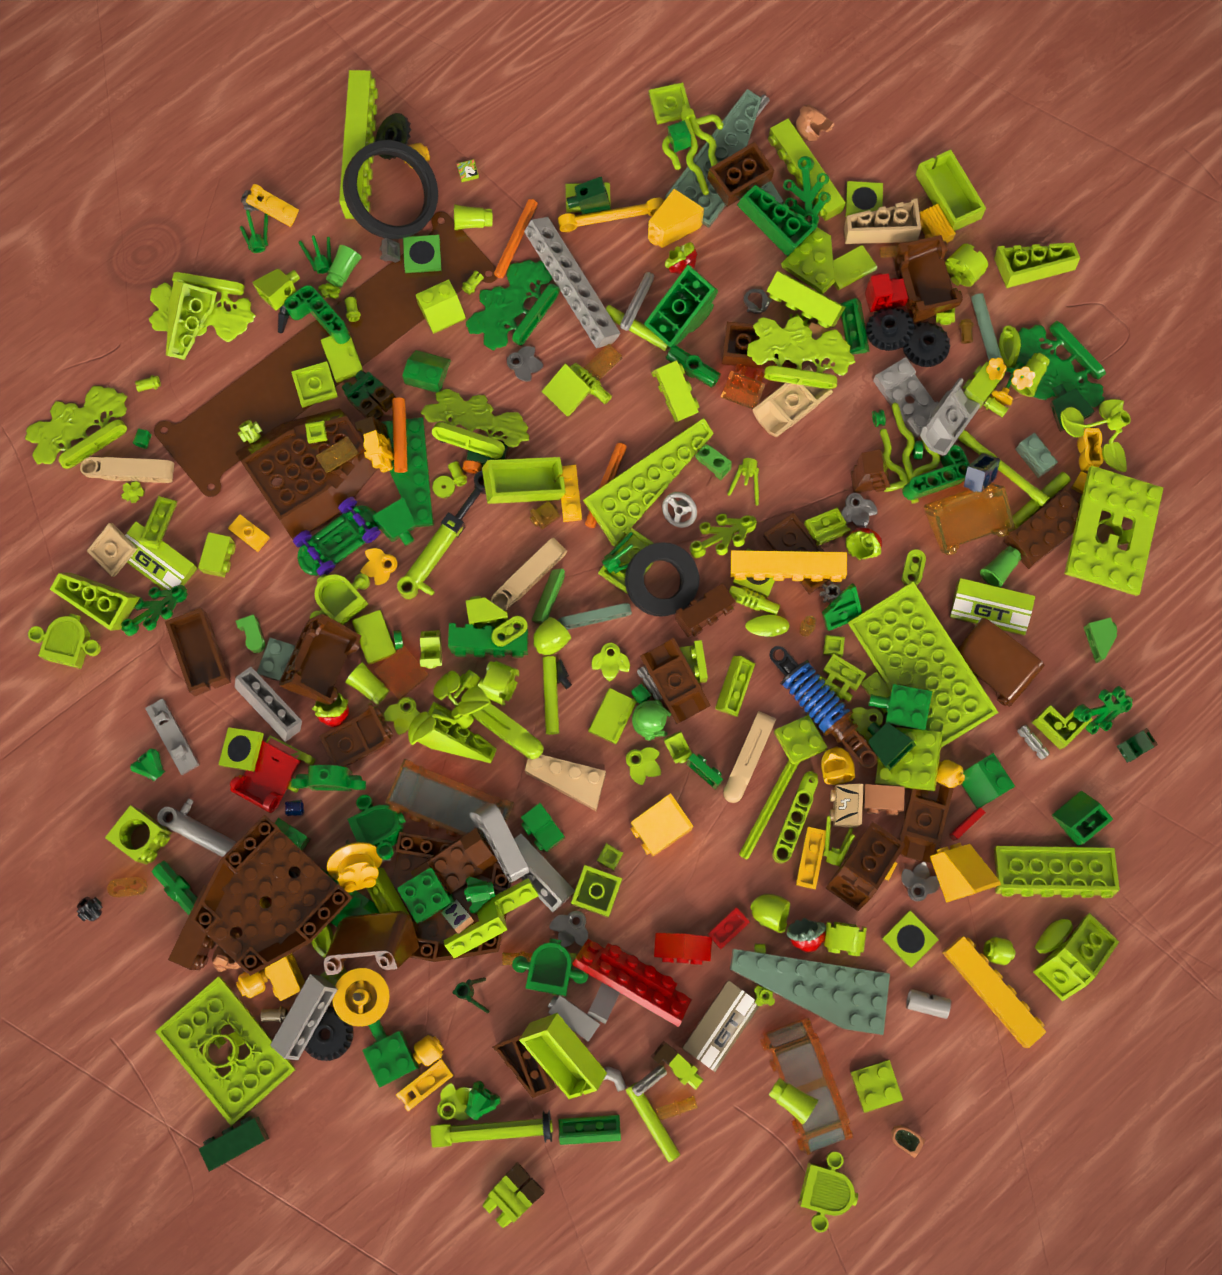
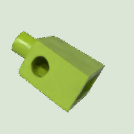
M276 269L252 283L259 296L276 311L284 305L285 300L296 292L293 283L298 281L300 277L295 270L285 275L280 269Z

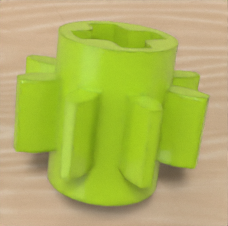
M247 420L239 426L241 431L238 432V435L243 442L253 443L261 437L259 432L262 429L256 421L252 423L251 420Z

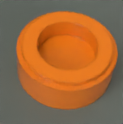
M464 461L462 469L467 473L476 474L481 471L482 464L475 461Z

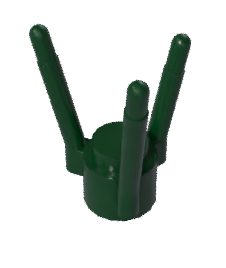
M485 977L474 980L468 979L466 983H459L455 990H453L452 993L458 998L467 1000L486 1013L490 1012L485 1006L473 999L474 988L472 985L486 981Z

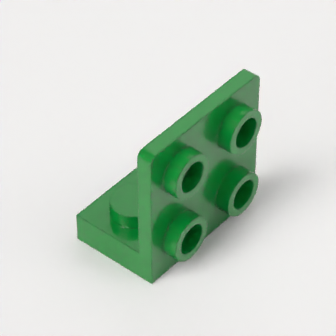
M433 868L425 870L397 888L416 923L425 921L456 902L452 894H447Z

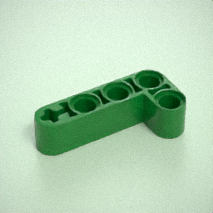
M310 285L304 286L285 300L284 306L293 320H300L311 313L338 344H344L349 341L350 333L344 321L314 287Z
M953 445L946 455H941L940 460L944 468L912 478L902 489L904 497L908 500H915L961 484L965 480L967 467L970 465L963 449L960 446Z

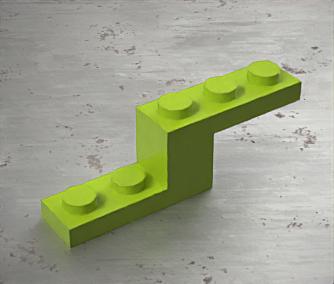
M529 878L487 901L477 912L479 922L467 927L460 934L456 933L443 940L445 947L453 958L507 931L504 914L539 896Z

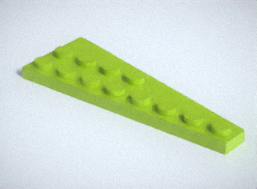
M704 418L583 499L613 546L617 545L624 535L629 532L644 512L657 500L671 481L677 477L685 465L691 461L692 457L714 434Z

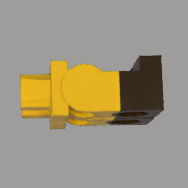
M372 416L355 422L356 429L364 435L365 458L371 460L373 467L380 468L381 472L392 470L391 461L394 460V453H392L387 426Z

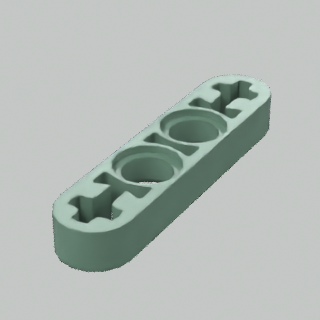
M624 603L565 616L557 621L568 630L631 615L632 611L630 604Z

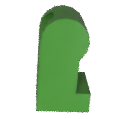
M707 444L695 455L696 459L713 472L720 481L732 469V461Z
M253 614L236 620L238 629L245 631L247 648L253 653L262 652L265 649V640L258 618Z

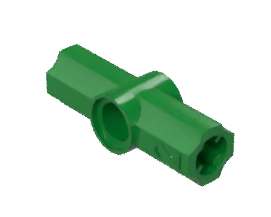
M678 346L672 347L666 356V360L671 363L676 360L678 364L681 363L688 377L696 378L711 388L716 385L721 376V373L703 363L700 357L690 355ZM692 364H694V365H697L698 367H697V368H690L689 366L692 365Z
M164 860L157 864L151 872L165 887L164 891L175 902L177 901L189 915L198 897L190 889L189 883L181 875H178L167 861Z

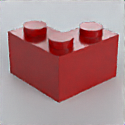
M877 273L870 277L865 291L870 312L880 311L881 308L886 309L888 306L895 308L906 305L908 295L903 278L890 279L889 273Z
M678 933L655 934L654 957L662 958V962L674 963V959H677V963L689 964L690 960V964L702 965V961L711 962L712 937Z

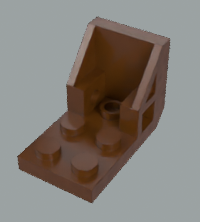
M872 821L852 853L832 877L826 889L859 911L876 893L906 844Z

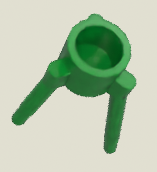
M246 210L252 234L250 239L244 227L240 226V229L248 244V249L253 253H261L268 246V214L265 213L263 237H261L260 234L255 233L250 211Z
M312 235L313 245L317 254L315 261L302 241H299L298 243L310 261L313 270L317 271L318 274L327 273L332 265L330 237H327V257H325V255H321L316 238Z
M632 532L609 554L604 556L605 559L601 561L609 573L614 571L616 574L627 568L628 564L619 566L621 564L619 557L630 550L633 544H630L618 554L615 553L633 535Z

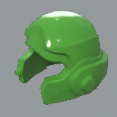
M660 700L645 701L634 710L632 724L639 735L644 737L645 740L651 741L655 737L668 735L666 731L661 730L665 726L667 716L670 717L671 713L663 707Z

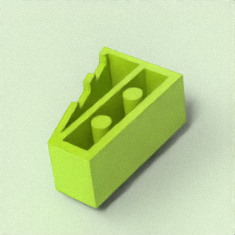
M676 360L651 372L653 377H657L660 384L658 388L660 392H663L666 404L675 422L699 412V404L696 398H693L690 391H692L689 381H685L683 376L685 371L681 363L678 364Z

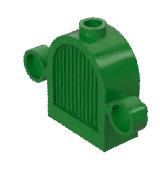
M312 765L308 767V774H297L295 779H291V788H310L312 791L366 790V781H363L360 775H353V772L347 767Z
M361 795L356 800V805L362 812L347 820L357 842L375 845L378 856L383 860H388L394 854L392 846L397 843L399 832H403V823L406 820L401 811L397 813L388 805L373 806V801L369 795Z
M550 938L549 943L539 946L534 951L530 962L523 956L516 957L512 962V967L516 972L523 973L529 970L525 989L562 996L567 995L570 978H573L578 984H583L587 981L588 974L578 968L571 970V956L561 946L562 940Z

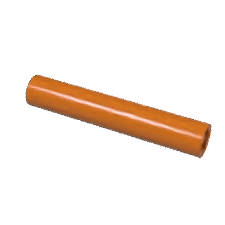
M394 398L392 399L394 471L404 473L408 471L405 399Z

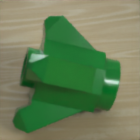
M152 748L130 765L131 771L146 776L152 781H155L165 773L159 751Z
M468 877L466 879L468 887L464 889L467 902H472V905L469 907L470 913L476 914L487 901L495 897L492 881L487 882V880L482 881Z
M481 1081L474 1082L473 1089L469 1091L465 1112L474 1120H478L484 1114L496 1109V1106L500 1104L501 1098L484 1088V1084Z

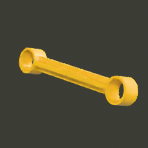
M653 198L645 204L577 216L571 213L563 214L558 217L559 229L561 232H571L578 226L646 214L653 216L664 200L662 198Z

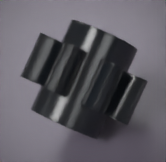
M89 897L83 898L77 905V916L83 922L86 919L89 921L96 920L102 914V903L97 897L93 899Z

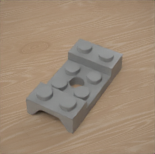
M905 357L875 375L873 382L890 406L895 402L898 403L906 428L917 439L923 427L930 419V414L939 402H934L915 375L916 370ZM905 397H913L914 403H907Z

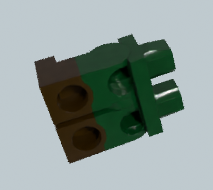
M360 370L355 376L357 382L353 385L350 382H346L342 389L348 401L365 418L372 416L378 420L384 415L382 410L387 412L392 408V399L396 397L389 388L370 372L365 373Z

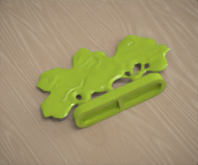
M180 272L173 273V282L178 281L221 293V299L214 303L212 313L207 316L202 330H199L196 336L203 335L207 331V326L213 325L218 336L226 342H230L237 335L246 331L248 323L253 322L256 317L250 310L251 302L248 299L241 298L233 302L227 296L228 294L243 295L245 289L243 284ZM165 282L151 290L150 301L159 310L152 314L149 321L155 331L168 332L172 287ZM224 301L230 305L231 311H226Z
M799 315L789 319L786 327L783 329L775 320L765 317L758 319V322L753 325L760 339L748 344L747 356L752 357L757 365H762L771 360L777 364V366L765 368V379L833 389L837 387V377L832 374L823 373V371L831 368L834 373L844 376L848 373L849 365L855 363L854 355L850 353V345L836 329L824 332L819 339L815 340L812 338V331L808 326L803 325V320ZM825 358H829V359H830L829 363H828L827 365H826V364H823V367H822V366H821L822 361H823ZM785 360H789L797 365V369L782 367ZM804 361L813 362L817 366V371L802 370V363Z
M93 386L87 393L85 405L82 408H78L75 403L64 404L63 402L55 401L50 410L52 420L50 422L38 421L30 425L26 430L25 439L31 443H38L32 454L37 464H52L60 451H65L59 456V463L64 469H69L121 437L127 431L125 423L122 420H114L109 424L107 423L111 417L118 418L126 414L127 408L124 402L128 396L124 393H117L114 388ZM105 411L106 418H104V422H102L100 418L101 413ZM92 425H99L101 427L95 433L87 436L86 430ZM79 438L84 439L76 445H74L73 447H71L72 440Z
M444 389L436 393L438 404L425 405L421 411V414L425 415L428 422H438L432 429V434L436 439L491 458H501L505 451V446L499 440H503L504 444L512 448L517 447L521 441H529V434L526 433L528 426L523 421L520 413L506 412L494 416L492 414L494 409L487 403L488 400L485 395L472 396L468 401H464L459 393L450 389ZM460 424L466 429L457 427L456 425ZM475 429L484 430L488 434V437L475 433L473 431ZM498 431H502L504 433L499 437L498 435H495V437L493 436L494 433Z

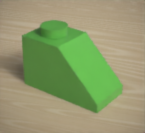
M1111 617L1089 623L1084 627L1095 663H1100L1106 658L1117 637V626L1112 622Z

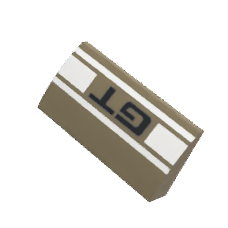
M727 980L682 1048L716 1072L759 1008L755 1003V999Z

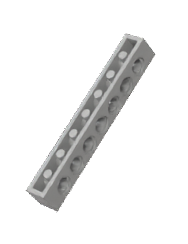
M549 217L531 220L524 232L557 286H559L560 291L594 346L600 348L613 344L621 333Z

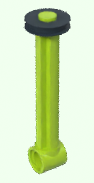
M543 1111V1118L458 1126H451V1124L431 1125V1145L433 1148L452 1146V1143L544 1136L545 1143L547 1139H550V1142H552L553 1121L551 1120L550 1111H548V1114H545Z

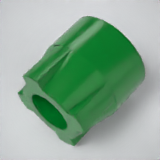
M138 429L133 444L147 449L152 434L147 430Z
M642 684L634 688L631 693L639 705L642 702L648 701L652 696Z

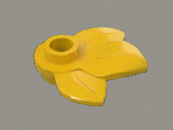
M372 548L366 550L365 554L369 562L363 566L360 572L368 577H374L376 585L386 583L389 580L390 573L397 569V559L393 555H385L381 549ZM387 561H391L392 565L390 567H385Z

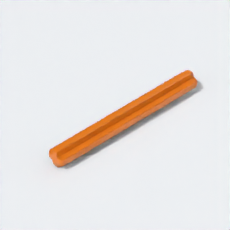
M534 199L527 201L494 271V275L497 278H504L525 233L524 231L537 208L538 203Z
M616 444L599 488L615 478L627 448L625 444ZM589 511L585 525L589 528H595L597 521Z

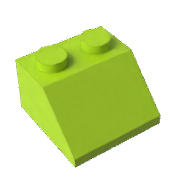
M449 280L416 294L417 303L433 334L466 319L458 296Z
M474 596L470 600H466L469 624L478 627V629H482L485 625L498 627L509 620L507 612L485 597Z

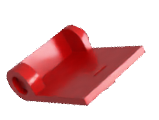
M262 740L255 770H246L244 775L235 776L230 782V790L263 810L273 813L279 806L301 760Z

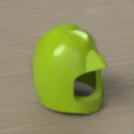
M549 617L535 631L533 645L539 654L552 655L561 650L570 641L571 635L559 621Z
M763 894L754 899L750 908L754 919L761 926H766L778 933L785 932L790 902L774 894Z

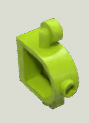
M324 574L319 577L315 588V600L321 610L314 611L310 619L324 614L345 625L368 605L357 589H367L370 586L369 577L365 574H358L352 584L341 575L333 574L326 576Z
M71 613L69 616L55 619L49 625L46 632L39 626L32 627L28 632V637L33 642L40 643L43 641L39 657L47 661L79 669L82 668L86 654L89 656L98 655L101 651V646L95 640H90L88 628L80 622L81 616Z
M831 1151L827 1154L826 1162L828 1168L808 1162L798 1202L801 1207L817 1211V1214L811 1219V1226L820 1233L826 1231L829 1225L825 1214L832 1216L841 1215L847 1212L852 1205L856 1206L858 1201V1193L854 1191L851 1181L844 1174L836 1171L844 1163L843 1156L837 1151Z

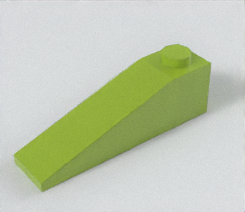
M178 281L173 282L169 305L166 356L183 360L186 358L195 342L196 335L204 326V321L213 311L217 292Z
M435 702L432 703L428 710L429 715L435 713L452 719V711ZM435 718L436 726L432 733L424 739L417 741L434 750L487 763L492 762L497 750L479 734L474 735L468 730V727L462 728L458 723L453 725L451 722Z

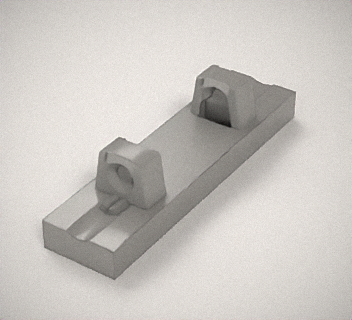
M160 699L146 707L148 715L180 774L184 775L200 766L165 700ZM164 720H169L168 722L160 726V722Z

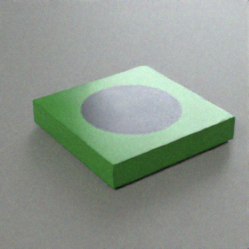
M439 235L403 238L405 273L442 271Z

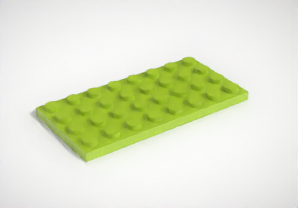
M914 582L848 622L891 692L893 684L932 691L925 730L942 732L941 748L999 713Z

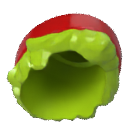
M689 242L681 245V247L676 246L674 251H669V258L665 261V266L671 273L681 274L687 265L695 268L698 254L694 244Z
M854 529L846 538L848 554H851L852 557L855 556L859 560L877 557L881 554L882 539L872 529Z
M338 693L334 703L326 705L316 701L312 710L315 711V715L320 722L327 726L338 727L349 714L348 699H344Z

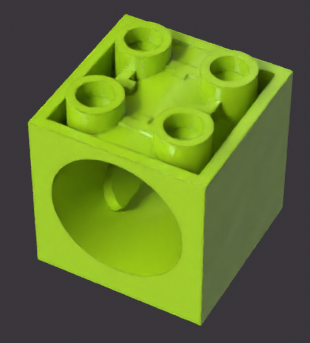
M130 805L105 838L134 861L147 865L155 860L158 855L157 851L161 846L164 847L169 842V836L172 832L143 810ZM146 823L150 830L149 840L143 847L135 850L131 843V835L136 827Z

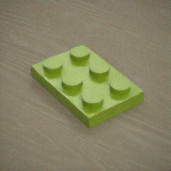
M631 528L626 536L630 532L633 535L615 553L618 554L624 548L633 544L630 550L619 557L621 561L619 566L628 564L635 554L654 543ZM651 563V564L646 568L645 574H646V572L649 570V568L651 567V565H652L653 563ZM603 566L599 571V575L628 594L625 586L626 569L615 574L614 571L609 573Z

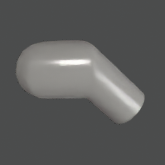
M610 1066L604 1067L607 1072L604 1080L614 1081L618 1092L627 1088L619 1070Z

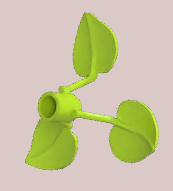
M1110 399L1102 402L1099 405V413L1104 420L1087 425L1084 424V418L1077 409L1069 407L1061 412L1062 425L1066 432L1073 437H1082L1084 429L1107 423L1110 430H1115L1116 432L1110 438L1109 444L1103 446L1102 455L1105 462L1113 469L1120 472L1127 471L1125 452L1120 443H1113L1117 435L1122 432V428L1131 422L1130 415L1123 410V400Z
M449 671L437 681L433 693L438 699H443L448 695L455 705L451 712L452 719L435 713L429 715L426 711L420 713L412 720L409 726L408 738L410 744L414 745L417 741L424 739L432 733L436 726L435 718L451 722L453 725L458 723L462 728L469 727L474 721V717L471 714L491 704V701L480 687H473L463 694L461 701L457 703L451 693L459 689L461 678L457 672Z

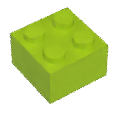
M584 865L571 904L609 918L622 878Z

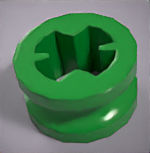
M880 409L879 412L872 411V420L875 427H878L880 424L885 426L886 424L883 409Z

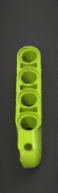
M489 704L471 714L474 719L528 759H536L543 753V745L537 738L494 705Z
M808 771L801 780L772 851V857L777 863H785L792 856L813 802V794L818 784L817 773ZM799 795L807 796L808 803H800ZM792 813L800 814L801 821L794 822L791 818ZM791 831L794 834V839L791 841L785 839L784 832ZM778 849L786 851L787 857L785 859H780L777 856Z

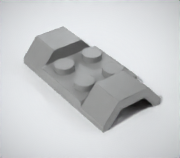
M959 378L952 389L947 391L930 414V419L923 427L920 435L929 450L940 455L948 453L980 408L979 403L969 400L962 391L961 386L964 381L962 378Z

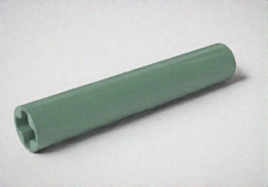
M976 294L971 297L988 360L991 358H1002L984 294Z

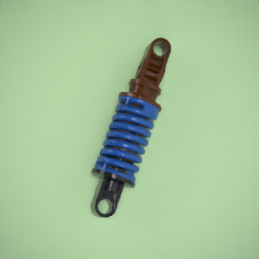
M773 647L769 654L770 659L785 675L780 682L781 686H784L785 689H790V695H795L794 699L800 701L799 705L804 707L805 712H809V717L814 718L815 724H819V728L824 736L832 734L836 738L835 741L837 743L842 742L845 748L863 767L871 768L875 766L878 762V756L864 736L856 730L858 727L857 723H853L850 719L853 711L850 709L845 710L843 702L837 704L840 698L838 696L832 698L835 695L833 690L827 693L830 686L825 685L822 687L825 684V680L820 679L817 681L820 678L818 673L812 676L816 670L808 660L799 664L785 647ZM781 649L784 652V657L778 661L775 658V652ZM866 753L874 756L872 764L864 762L863 757Z

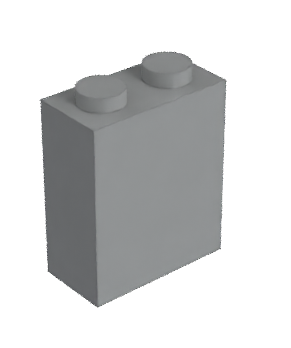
M561 995L558 998L554 996L547 1006L550 1008L549 1014L558 1013L571 1030L587 1041L590 1040L600 1025L599 1022Z

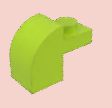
M440 630L421 631L420 667L435 668L442 666Z

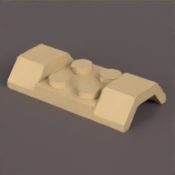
M810 365L803 369L813 371ZM785 383L753 409V413L769 435L778 437L815 409L833 391L831 389Z

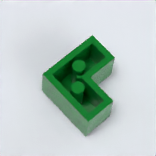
M541 803L521 817L523 829L528 835L533 834L536 838L534 843L540 851L544 849L547 853L565 839V836Z

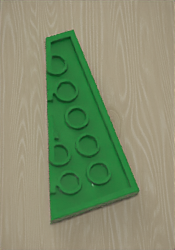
M424 418L406 419L408 471L404 473L395 472L394 460H392L393 469L390 470V474L401 498H404L415 522V528L434 526ZM384 421L382 423L387 426L392 453H394L393 421Z

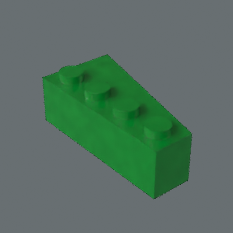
M756 185L737 204L787 257L818 226L813 222L806 221L805 217L801 214L797 215L791 211L784 203L780 204L775 200V197Z
M449 623L448 647L456 657H466V654H474V657L493 655V657L502 658L505 655H512L514 658H523L524 655H528L529 631L527 628L523 635L506 646L500 647L495 645L491 639L492 632L497 627L485 625L482 629H478V627L472 624H465L461 628L456 627V623ZM499 634L498 639L504 640V636Z

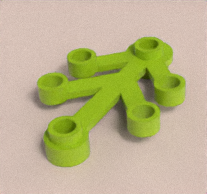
M719 514L716 517L717 524L719 526L733 525L730 528L713 527L709 522L701 523L699 528L702 534L717 535L703 542H692L689 548L692 557L700 558L706 553L705 548L721 540L722 542L715 546L718 555H725L728 552L731 539L736 547L744 545L746 534L756 528V518L746 515L741 519L727 518L726 514Z

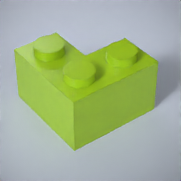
M1050 705L1031 723L1061 750L1093 719L1091 718L1087 722L1079 721L1073 716L1077 707L1073 708L1063 717Z

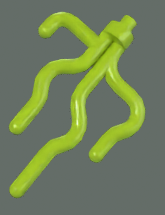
M683 105L680 116L682 121L685 120L691 134V148L687 154L686 163L689 169L696 174L702 194L708 195L709 189L703 172L693 162L698 149L695 135L709 143L708 157L711 166H714L718 163L715 155L716 141L711 135L701 131L699 125L714 122L717 129L721 130L723 129V122L719 116L714 114L696 119L694 110L690 109L688 105ZM666 136L662 143V149L671 158L674 168L679 170L681 168L679 158L670 149V141L668 136Z
M896 402L891 405L900 433L906 437L908 442L902 454L905 470L891 461L892 446L888 432L884 428L881 429L880 435L884 445L883 456L888 468L896 472L901 480L890 484L891 487L886 488L884 492L903 488L912 478L936 469L940 463V454L929 450L923 441L926 451L932 455L933 460L930 464L923 465L913 471L910 453L914 449L915 438L912 432L906 428L899 405ZM918 498L911 500L912 504L919 502Z

